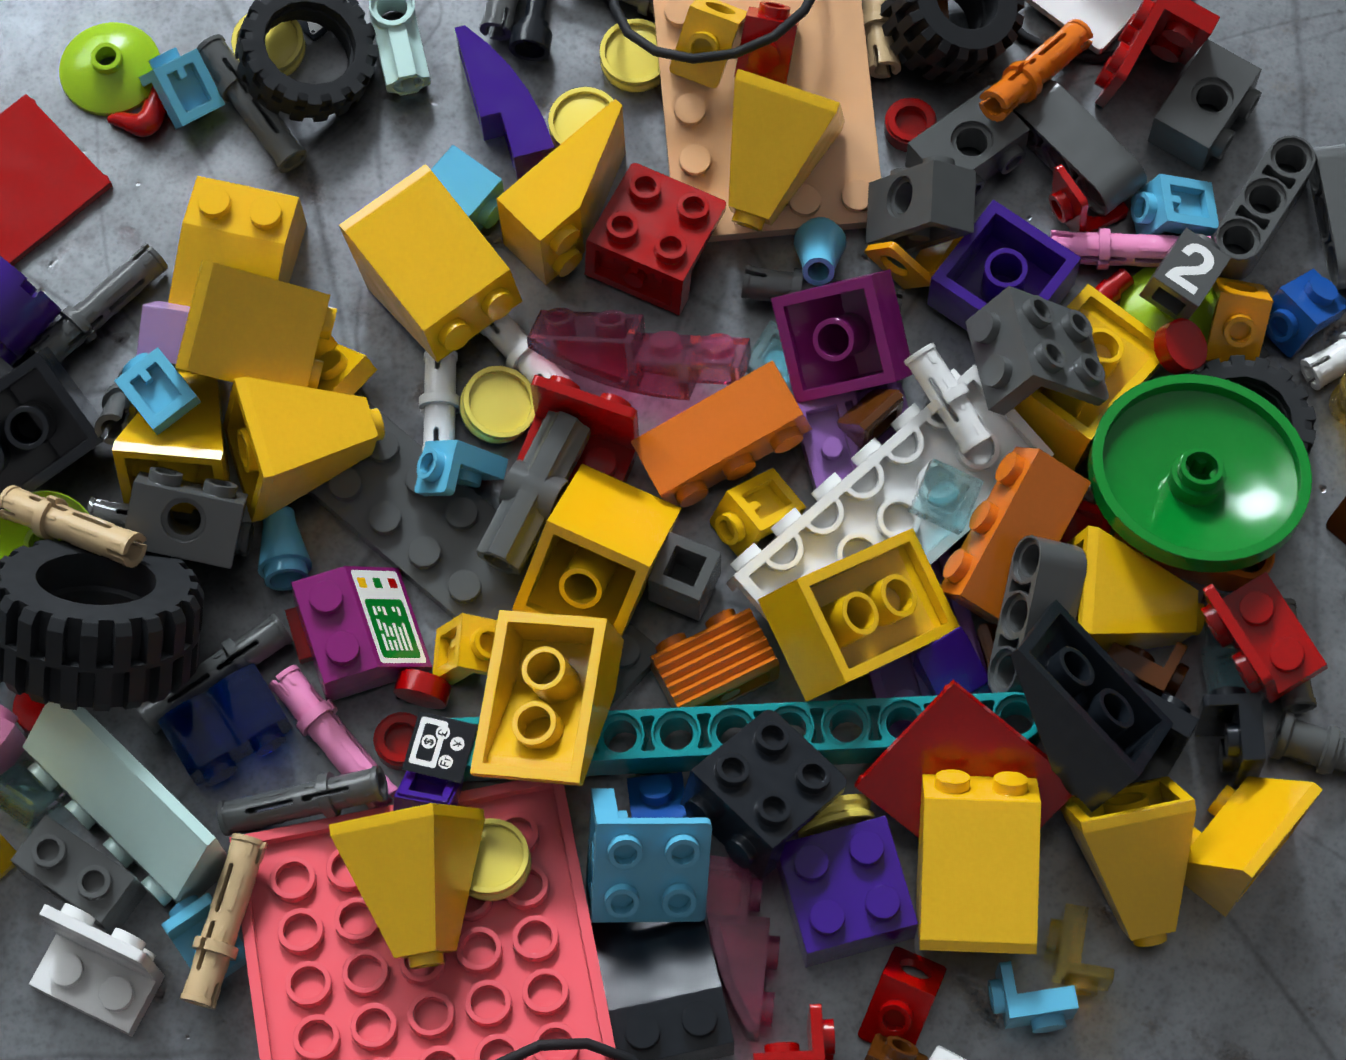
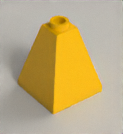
M741 69L737 70L734 79L728 202L731 212L734 213L732 222L756 231H762L764 223L772 226L841 133L845 120L840 102Z
M176 369L198 396L201 403L158 435L138 412L113 443L112 453L124 503L129 504L133 482L139 471L149 473L150 467H164L179 471L183 474L182 480L204 484L207 478L231 482L225 431L223 428L221 397L216 378ZM178 503L172 507V511L190 514L194 509H197L189 503Z
M251 377L234 378L223 423L242 492L248 494L246 505L251 522L267 518L369 457L374 451L376 442L384 440L385 437L382 415L378 408H369L366 397Z
M1088 525L1067 542L1068 544L1081 547L1087 559L1086 576L1076 621L1106 652L1109 651L1113 642L1124 647L1126 645H1134L1142 649L1176 645L1178 641L1183 642L1192 635L1197 636L1200 634L1204 626L1205 617L1200 610L1204 607V604L1198 603L1199 590L1099 527Z
M1168 776L1129 784L1093 812L1079 798L1072 796L1060 810L1121 930L1138 947L1155 946L1166 942V933L1176 932L1197 811L1195 799Z
M429 803L329 824L330 836L393 957L408 958L410 969L445 964L443 953L457 951L485 823L484 809Z

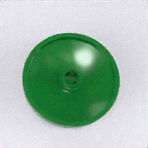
M1168 375L1148 380L1131 388L1115 400L1103 415L1096 429L1089 452L1088 475L1089 481H1091V491L1097 506L1110 526L1126 542L1143 554L1169 566L1196 572L1215 573L1243 569L1255 565L1276 553L1288 542L1299 526L1309 503L1312 489V472L1308 453L1302 439L1290 421L1273 404L1254 391L1229 380L1207 375Z

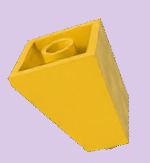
M426 164L339 225L368 290L437 363L451 352L462 348L468 340L494 321L505 317L511 309L522 302L509 267Z
M203 260L175 368L232 383L234 378L251 377L317 389L324 361L314 358L319 339H330L337 308L328 306L329 294Z
M581 464L545 524L512 610L607 618L618 633L623 636L647 587V579L668 533L673 530L681 507Z
M955 769L941 770L936 775L922 774L916 881V909L920 950L1037 955L1041 799L1037 778H1027L1021 773L1011 771L999 772L994 777L970 776L964 771Z

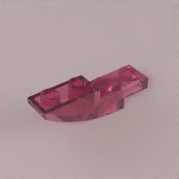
M568 308L540 310L527 337L528 348L577 375L632 393L687 401L690 400L696 383L730 385L744 377L751 358L750 338L731 337L723 333H715L708 336L680 335L673 331L645 333L644 315L624 314L618 310H607L601 313L576 312Z
M710 855L707 889L708 932L722 990L732 1015L746 1040L759 1042L760 1026L772 1027L775 992L764 991L766 969L777 970L780 936L769 935L770 918L748 916L749 911L760 912L763 879L760 881L757 877H752V872L748 868L739 867L730 857Z

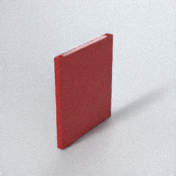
M27 94L23 95L0 114V256L14 266L113 187L109 177L103 174L42 111L36 104V101Z
M955 680L944 686L940 694L855 781L856 789L918 838L922 774L936 775L941 770L955 769L964 771L970 776L994 777L999 772L1011 771L1021 773L1027 778H1037L1041 799L1040 828L1073 796L1066 790L1062 780L1052 771L1045 753Z

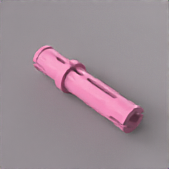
M1098 228V232L1050 231L1052 239L1081 257L1080 264L1096 265L1097 270H1108L1109 266L1157 268L1179 237L1175 235L1111 233L1110 228Z
M291 665L281 671L276 676L278 681H280L279 683L276 680L270 682L269 689L277 695L298 721L296 724L298 731L303 736L308 734L341 775L377 766L372 757L336 715L338 710L331 699L326 701L318 694L297 665ZM387 776L388 799L386 801L366 803L368 809L384 807L393 801L389 796L394 798L398 787Z

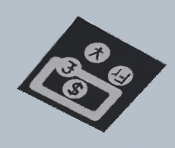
M419 711L402 770L461 783L478 725Z

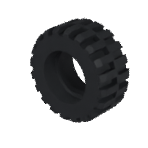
M50 539L36 541L29 548L23 545L14 549L9 556H4L0 560V683L4 682L9 690L18 695L28 694L32 701L45 705L48 702L60 704L61 708L77 710L78 707L93 708V711H109L111 707H123L127 710L139 708L143 702L149 701L154 704L165 700L170 692L176 694L196 673L199 666L204 603L202 585L193 570L188 569L185 562L177 557L170 558L167 555L146 551L144 558L137 566L130 568L107 557L71 545L63 540L51 541Z

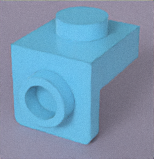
M1011 961L1000 962L995 971L996 979L988 980V994L993 1014L1002 1013L1005 1029L1031 1025L1033 1033L1057 1031L1067 1027L1066 1020L1073 1019L1079 1008L1074 985L1017 994Z

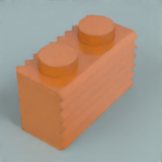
M732 608L723 610L705 622L707 629L688 638L685 633L674 634L661 641L655 648L657 653L650 656L651 670L671 708L727 705L729 702L735 701L739 697L767 685L769 682H774L779 678L780 673L778 658L775 656L750 608L737 614Z

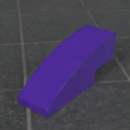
M465 25L455 27L458 52L483 139L486 141L502 136L505 137L518 181L555 149L545 120L529 90L511 66L486 41Z

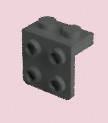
M1008 286L965 321L989 411L1005 415L1041 386L1096 406H1100L1109 399L1105 383V371L1099 362L1092 337L1093 329L1089 320L1081 312L1048 301L1038 295H1032Z

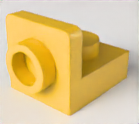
M330 336L329 340L319 339L314 359L324 361L317 389L354 395L377 371L366 355L338 344L332 336Z
M772 467L727 490L711 516L710 524L722 542L727 544L738 557L753 543L758 545L761 539L772 534L771 528L793 508H796L803 514L806 506Z
M461 613L437 628L432 674L445 679L451 686L473 673L487 676L497 620Z

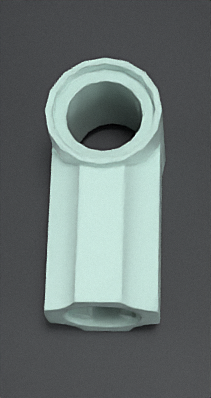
M369 0L370 23H372L376 33L374 39L376 45H378V55L387 93H397L402 96L419 92L423 87L430 85L431 79L416 19L415 0ZM389 11H398L404 14L403 17L397 20H386L381 17Z

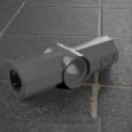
M548 411L524 459L516 460L509 470L500 492V506L476 550L477 556L487 562L492 568L506 574L520 575L526 566V562L534 551L549 516L570 484L569 478L591 437V428L580 422L577 417L563 411Z

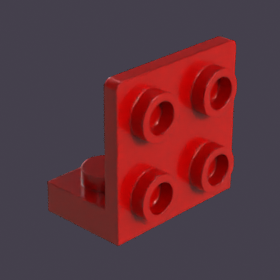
M1143 0L1136 13L1132 14L1118 39L1120 44L1112 57L1108 58L1094 83L1102 88L1095 104L1102 108L1106 106L1127 79L1146 43L1150 46L1152 53L1160 59L1171 63L1180 62L1186 65L1212 34L1220 16L1191 0Z
M632 163L586 240L584 275L680 315L689 298L691 271L725 213L726 201L643 165Z
M534 375L530 386L535 417L517 460L524 459L548 411H563L577 417L580 422L591 428V437L569 478V482L572 481L581 464H584L626 483L638 455L631 443L632 440L639 437L637 410L632 408L631 404L620 396L611 393H602L601 396L580 390V387L575 382L565 377L553 375L548 379Z
M1267 572L1259 575L1224 598L1220 596L1213 584L1202 589L1208 604L1200 609L1206 619L1205 622L1222 649L1230 644L1233 645L1237 653L1232 655L1231 658L1236 665V671L1250 693H1258L1262 690L1269 703H1272L1328 669L1327 663Z

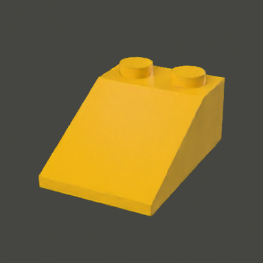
M616 99L611 101L496 198L503 244L545 285L557 275L564 277L571 273L582 260L583 253L586 250V240L598 221L625 156L623 106Z
M197 176L182 222L168 303L191 305L203 260L290 283L307 226L300 198Z
M1089 284L1070 302L1067 308L1081 312L1091 323L1093 329L1092 337L1099 362L1105 371V383L1109 399L1100 406H1096L1041 386L1014 407L1053 451L1054 455L1052 457L1073 471L1089 455L1096 429L1107 409L1122 394L1148 381L1161 365L1154 351L1155 332Z
M913 528L800 577L758 599L806 702L932 643L960 627Z
M499 610L470 769L472 776L576 786L583 785L615 695L624 643L622 636L607 618Z
M1247 776L1237 790L1227 784L1207 809L1214 816L1213 820L1203 832H1200L1195 827L1193 828L1184 885L1226 917L1293 834L1323 789L1314 782Z

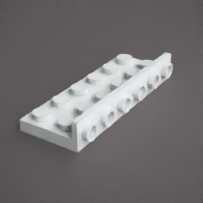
M975 364L961 376L953 368L951 373L958 384L964 382L970 392L966 396L987 429L992 432V437L969 452L962 454L961 448L938 413L932 415L927 406L921 410L913 403L890 424L896 430V433L882 445L874 437L851 458L857 467L842 480L834 472L811 493L817 502L802 515L796 508H793L771 528V531L777 538L761 550L753 543L730 564L737 573L726 584L732 591L738 588L766 619L758 602V599L800 577L913 528L931 565L970 530V518L978 505L989 497L997 482L995 479L996 470L1006 455L1013 452L1015 447L1041 449L1050 456H1053L1054 453L1014 408L1005 415L988 410L978 369Z

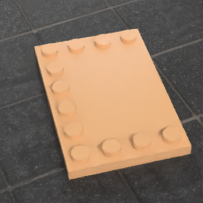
M652 0L657 47L675 50L689 6L695 0ZM804 0L718 1L748 11L749 7L759 8V4L762 1L775 2L789 6L791 8L790 14H793L801 7ZM815 0L809 13L799 21L786 85L840 102L845 123L841 133L772 226L764 223L762 231L752 230L732 222L734 213L731 212L728 206L734 75L738 58L728 59L719 86L717 88H710L671 73L669 67L672 60L658 57L669 176L726 201L725 213L708 242L795 235L802 224L816 217L831 219L842 230L866 228L869 182L880 179L881 172L862 0ZM744 24L737 31L732 49L740 46Z

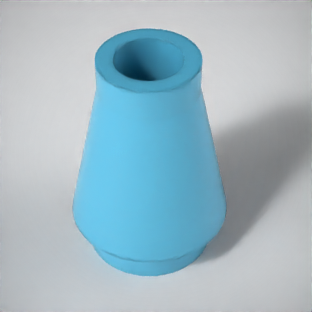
M816 217L808 220L798 228L794 236V247L802 266L803 277L808 283L815 286L829 283L834 277L835 268L846 248V236L842 228L833 220L825 217Z
M285 506L263 519L258 574L264 578L265 585L270 589L280 591L292 590L291 582L307 578L308 572L312 569V562L296 523L295 512L291 507Z

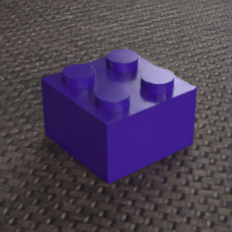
M992 200L974 223V233L965 235L931 277L927 304L966 331L965 321L1008 286L1060 304L1075 285L1081 257L1006 207Z
M886 815L786 842L777 865V871L805 968L915 938L918 921Z

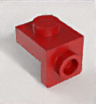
M768 1L760 2L759 8L749 7L745 16L740 46L771 33L792 15L790 14L791 8L784 4ZM799 22L777 41L738 57L734 77L737 70L741 69L787 84Z

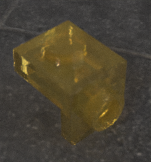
M1066 903L1060 915V920L1050 918L1047 930L1045 952L1055 954L1051 982L1064 984V987L1074 985L1076 995L1095 997L1098 995V990H1109L1114 980L1115 970L1081 963L1089 907Z

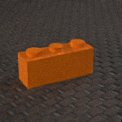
M772 360L635 438L631 443L661 498L676 506L688 507L705 498L709 493L708 488L726 478L728 480H736L747 475L755 468L756 461L773 451L775 453H783L794 448L803 440V434L809 432L812 428Z
M1015 447L1013 452L1004 457L996 470L995 479L997 482L989 497L978 505L970 518L969 527L971 530L961 548L949 557L943 569L944 580L940 586L945 596L989 623L998 625L1012 556L1019 541L1028 535L1060 541L1091 484V481L1041 449Z

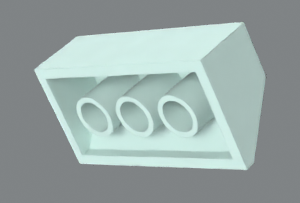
M48 702L42 709L22 746L34 761L27 770L50 793L59 786L72 799L64 807L87 830L96 823L109 836L102 845L118 862L127 868L134 861L148 875L141 884L161 905L165 907L171 900L177 904L192 895H197L200 898L219 879L227 858L226 852L216 837L84 707L71 710L61 708L60 704Z

